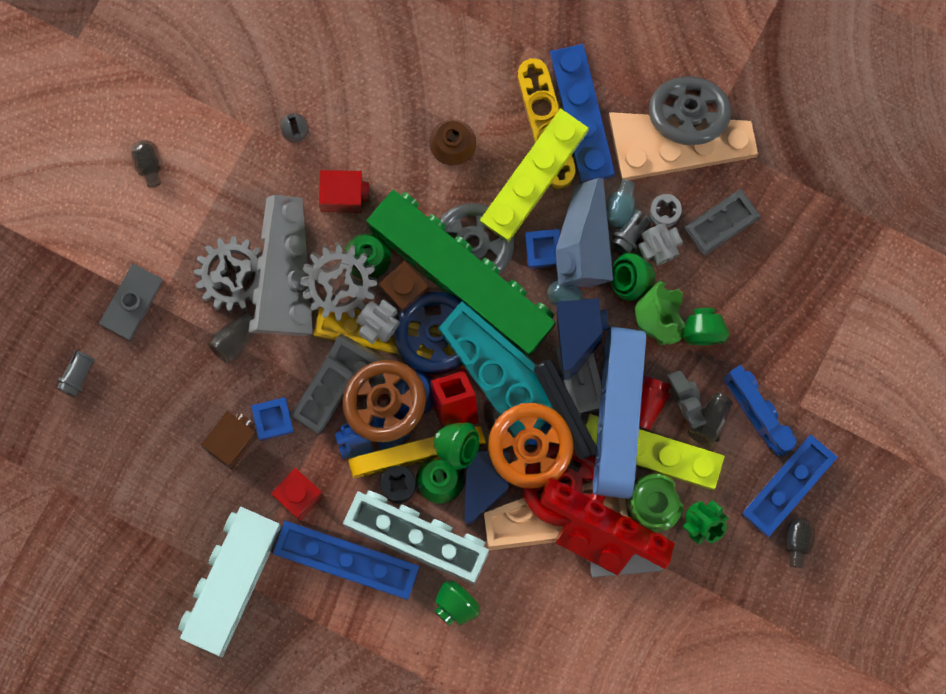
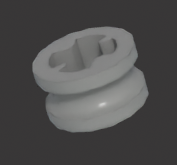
M670 194L657 196L650 208L652 222L656 225L665 223L667 228L675 225L682 212L679 199ZM661 203L665 207L672 205L674 209H672L671 215L674 216L672 218H669L667 215L660 217L657 214L660 210L658 205Z

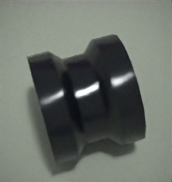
M393 466L383 473L380 486L383 495L388 501L402 504L408 502L414 496L416 480L408 468Z

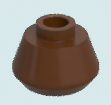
M455 119L445 120L439 123L431 132L429 139L431 153L443 164L450 166L463 164L475 152V133L463 121Z

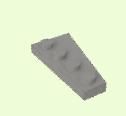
M273 195L266 198L261 240L264 242L263 256L258 257L257 271L261 273L259 288L254 290L252 304L256 305L254 319L250 320L249 332L292 336L313 334L310 298H303V292L309 289V286L300 285L301 278L309 276L303 271L304 264H308L303 198Z

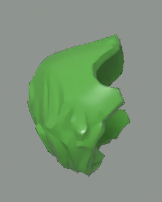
M659 281L638 300L634 308L639 329L645 331L647 336L656 340L659 345H671L682 339L685 322H683L679 315V306L683 301V293L678 289L667 290L664 288V281Z
M662 473L646 474L637 478L634 482L631 498L626 499L627 511L630 517L638 524L654 532L667 531L669 528H672L684 511L679 495L675 491L676 485L674 480Z

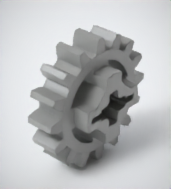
M232 236L230 244L225 245L224 241L219 238L217 239L218 248L213 249L209 245L205 247L208 253L207 258L197 257L198 263L203 267L193 272L195 277L202 279L195 286L198 291L207 290L202 298L206 303L214 299L213 307L215 310L219 311L224 304L229 314H233L235 306L240 305L243 312L247 311L246 302H253L254 290L259 288L261 272L257 271L258 257L261 256L262 251L259 247L251 251V243L248 239L242 245H238L236 237ZM231 253L241 254L248 259L240 261L232 257ZM217 259H220V262L216 270L210 272L214 262ZM228 262L237 273L236 288L228 278ZM255 275L252 286L245 292L244 288L248 280L254 278ZM215 289L217 291L225 289L231 292L233 297L221 295Z
M337 243L335 251H330L329 247L324 245L323 255L320 257L313 252L310 258L314 264H304L303 271L309 274V276L302 277L300 280V285L309 286V289L303 292V298H313L314 300L310 308L315 310L318 307H322V317L324 318L329 315L330 311L335 312L337 321L341 320L342 312H347L351 318H354V308L358 307L363 310L366 307L364 298L374 299L375 293L368 289V287L376 286L377 278L369 277L368 275L375 271V267L373 264L364 265L367 259L366 253L358 257L355 256L354 245H351L347 252L342 251L341 243ZM340 259L339 264L329 268L324 266L326 262ZM353 264L360 271L363 283L353 277L351 272ZM343 269H345L344 282L347 285L341 284L333 294V280L330 278L337 279L339 274L341 275ZM315 280L324 285L326 290L325 298L317 291ZM351 296L354 298L349 302L338 304L339 299Z

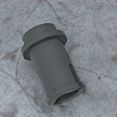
M634 209L621 230L612 235L614 240L611 245L622 254L635 252L637 249L636 243L642 236L641 234L652 223L648 215H645L640 224L636 225L643 212Z
M75 350L62 378L58 377L57 382H59L57 389L71 397H76L78 392L82 393L83 388L81 385L95 361L91 356Z

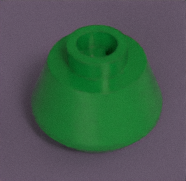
M362 233L353 237L348 242L344 251L347 252L350 246L354 245L355 256L358 257L366 253L368 258L364 265H374L375 271L369 274V277L378 278L386 272L391 262V251L389 246L379 237L372 233ZM353 264L352 275L362 279L360 271Z
M623 254L612 266L613 281H610L616 295L622 300L634 301L642 297L654 286L655 271L652 265L637 254Z
M715 308L694 309V315L687 317L682 333V339L687 345L698 346L723 344L730 336L723 316L715 314Z
M471 423L448 424L436 433L434 448L438 457L454 470H461L473 462L479 448V434Z
M433 456L420 465L416 474V485L420 494L426 500L443 504L454 500L460 494L464 485V474L462 469L454 470L441 458ZM443 473H446V479H444Z
M454 580L442 583L434 601L439 607L434 612L447 625L451 626L455 622L460 626L479 616L480 605L462 586Z

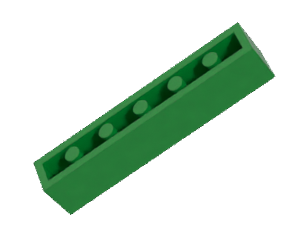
M393 189L366 220L367 229L384 241L445 293L461 299L469 308L530 359L555 329L556 321L552 319L554 313L541 302L535 305L525 297L527 294L526 290L517 282L511 280L508 283L498 275L500 272L499 268L490 260L483 258L481 261L471 253L473 250L472 246L460 236H457L455 239L444 231L446 226L440 219L433 214H430L428 217L417 209L419 203L406 192L400 195Z

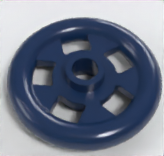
M427 292L411 304L403 313L400 311L397 316L400 324L394 332V340L399 354L408 365L427 374H445L463 365L456 354L449 357L442 350L449 345L442 335L438 338H433L429 334L432 327H440L460 304L461 299L445 292ZM440 306L441 315L426 317L425 307ZM410 321L421 323L418 337L408 335ZM423 344L426 348L434 350L430 360L417 354L420 345Z

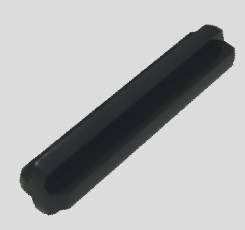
M546 360L536 365L534 372L552 408L564 418L571 430L573 449L578 458L582 460L594 455L597 452V447L553 361Z

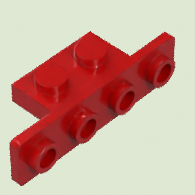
M553 478L547 481L540 501L541 504L568 518V521L558 533L556 544L617 576L634 554L663 569L669 566L675 545L674 542L662 534L638 524L633 519L604 506L601 502L572 489L567 484Z

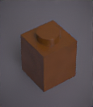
M406 261L379 283L380 293L399 313L400 311L403 313L418 298L429 292L428 285Z
M226 411L202 442L201 446L233 470L258 438L256 432L252 430L255 424L240 412L233 416Z

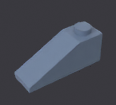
M596 178L574 186L555 250L559 285L590 288L613 281L603 178Z

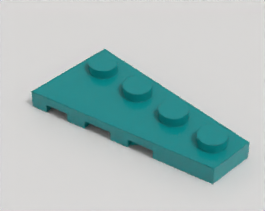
M461 301L438 330L499 416L511 407L523 403H539L552 408L534 372L536 364ZM538 418L533 427L540 429L546 421ZM517 420L508 429L515 437L525 427ZM527 439V440L525 441L524 447L527 445V443H528L531 439Z

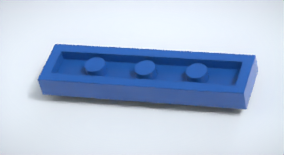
M584 44L550 51V59L562 109L589 128V132L573 152L580 184L596 178H603V180L613 178L615 172Z
M285 520L273 552L274 556L407 601L420 568L419 565Z

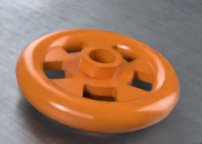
M523 403L506 410L496 420L490 431L488 451L493 467L503 479L517 487L534 489L544 487L550 478L557 480L565 472L573 454V437L567 422L557 411L539 403ZM538 418L551 425L546 435L533 427ZM519 420L525 429L519 431L515 438H513L507 429ZM527 439H533L536 442L537 446L533 452L529 453L524 449V443ZM549 442L559 444L556 460L546 457ZM512 445L514 454L518 459L508 463L504 457L503 449ZM540 462L541 473L525 474V463L533 464Z

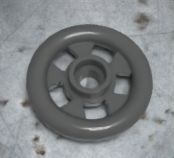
M694 76L677 77L663 83L653 93L649 103V116L655 129L665 138L683 145H700L715 140L727 129L732 115L731 104L725 92L713 82ZM695 90L701 92V95L699 97L696 95H686L685 91ZM669 96L677 99L673 107L664 104ZM715 102L718 112L709 113L706 103ZM675 117L681 126L675 128L668 120ZM703 121L709 126L700 131L695 129Z
M466 203L447 211L440 218L446 226L444 231L457 234V236H460L465 241L471 237L477 238L479 245L473 248L471 253L478 259H481L490 250L497 256L492 263L499 268L500 272L498 275H500L512 258L514 237L511 238L509 243L500 236L498 239L490 242L488 234L484 231L487 227L480 223L481 217L489 206L479 203ZM476 217L477 226L462 228L461 219Z

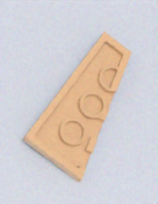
M609 112L608 115L621 181L756 158L758 155L751 121L730 120L727 129L715 140L700 145H683L662 136L653 126L649 115ZM675 117L668 120L675 128L681 126ZM703 121L695 129L700 131L709 126Z
M582 480L581 493L592 494L593 481ZM543 493L538 494L540 500L542 498ZM605 497L604 506L628 517L625 498ZM524 498L484 513L489 551L554 543L558 533L563 528L545 523L536 517L528 508Z

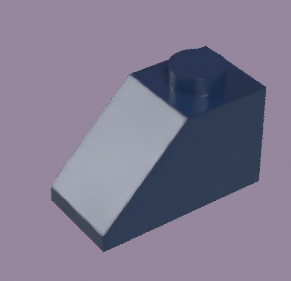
M599 298L557 302L556 314L563 380L572 378L602 343L603 331L609 330L607 309L600 310Z
M477 451L473 462L466 467L465 526H472L485 512L508 493L509 482L497 473L487 451ZM503 452L506 461L511 463L510 452Z

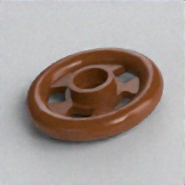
M394 360L375 361L359 369L349 380L343 395V412L349 426L359 436L375 442L394 441L408 434L420 421L426 404L425 388L419 375L406 364ZM383 374L386 382L372 388L369 380ZM401 379L410 388L403 395L394 386ZM358 396H367V409L357 410ZM383 398H391L388 406L380 407V401ZM402 404L410 409L407 415L402 420H399L394 415L399 412ZM373 416L386 419L383 428L370 426Z

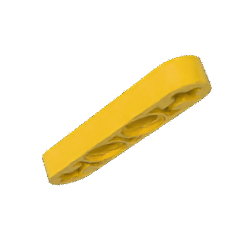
M530 58L523 61L519 66L517 77L534 143H536L559 111V107L546 64L539 59ZM534 68L535 73H542L538 76L539 90L542 91L533 93L532 80L524 78L528 74V69ZM539 99H544L551 104L552 109L549 114L539 116L533 112L532 104ZM572 155L562 168L569 170L565 173L564 180H559L558 176H556L550 187L564 189L573 182L575 165Z
M476 426L475 428L479 434V447H481L486 442L482 427ZM435 437L354 457L348 460L352 478L371 476L385 472L393 466L406 467L424 462L430 457L438 456L434 448Z

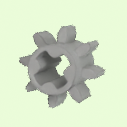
M662 223L641 234L645 242L639 244V249L644 260L648 261L653 258L656 266H659L680 255L677 247L682 245L683 241L676 227L668 230L666 224Z
M384 299L379 306L370 301L356 320V323L362 326L359 330V335L372 345L377 338L386 343L400 324V321L394 318L397 314V309Z

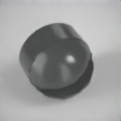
M297 113L285 116L280 126L283 137L292 143L304 140L309 131L306 119ZM296 120L300 133L293 135L289 121Z

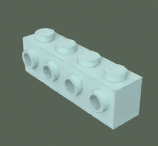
M368 490L367 494L357 491L343 522L345 529L475 586L489 554V549L484 547L485 542L469 534H465V537L462 538L451 533V526L433 519L432 523L426 522L418 518L419 512L407 506L400 505L399 509L386 504V497Z
M241 506L237 514L231 512L223 532L228 533L222 546L216 545L210 556L208 564L213 567L208 578L202 577L195 589L193 597L197 598V602L192 612L187 610L181 619L178 630L182 631L180 639L223 658L282 529L279 523Z

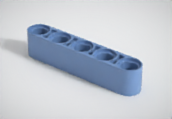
M609 326L607 331L596 443L597 452L595 455L593 478L594 495L630 499L633 493L646 346V332L642 330Z

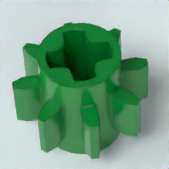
M711 500L708 505L699 501L691 505L686 511V523L683 525V528L697 545H700L704 539L712 544L719 541L725 535L727 530L726 521L729 517L723 513V508L714 500Z

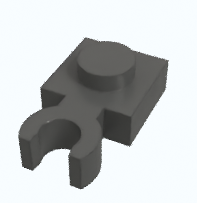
M681 370L668 374L675 403L686 421H689L692 428L706 424V420L700 411L702 409L699 402L701 398L693 380L688 382Z

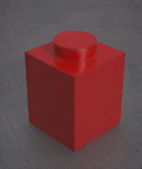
M320 170L319 207L321 212L362 213L363 202H369L370 191L369 182L363 181L362 171Z
M465 371L431 380L434 410L442 428L448 424L456 423L478 424L476 395Z
M294 468L271 493L273 498L299 522L324 497L322 491L297 468Z

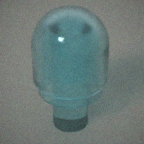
M622 180L619 191L612 193L606 205L607 222L615 228H622L630 220L636 206L635 198L632 197L635 184L629 180Z
M558 280L551 283L547 290L548 301L555 307L557 302L586 299L581 297L583 291L579 290V287L575 285H559Z

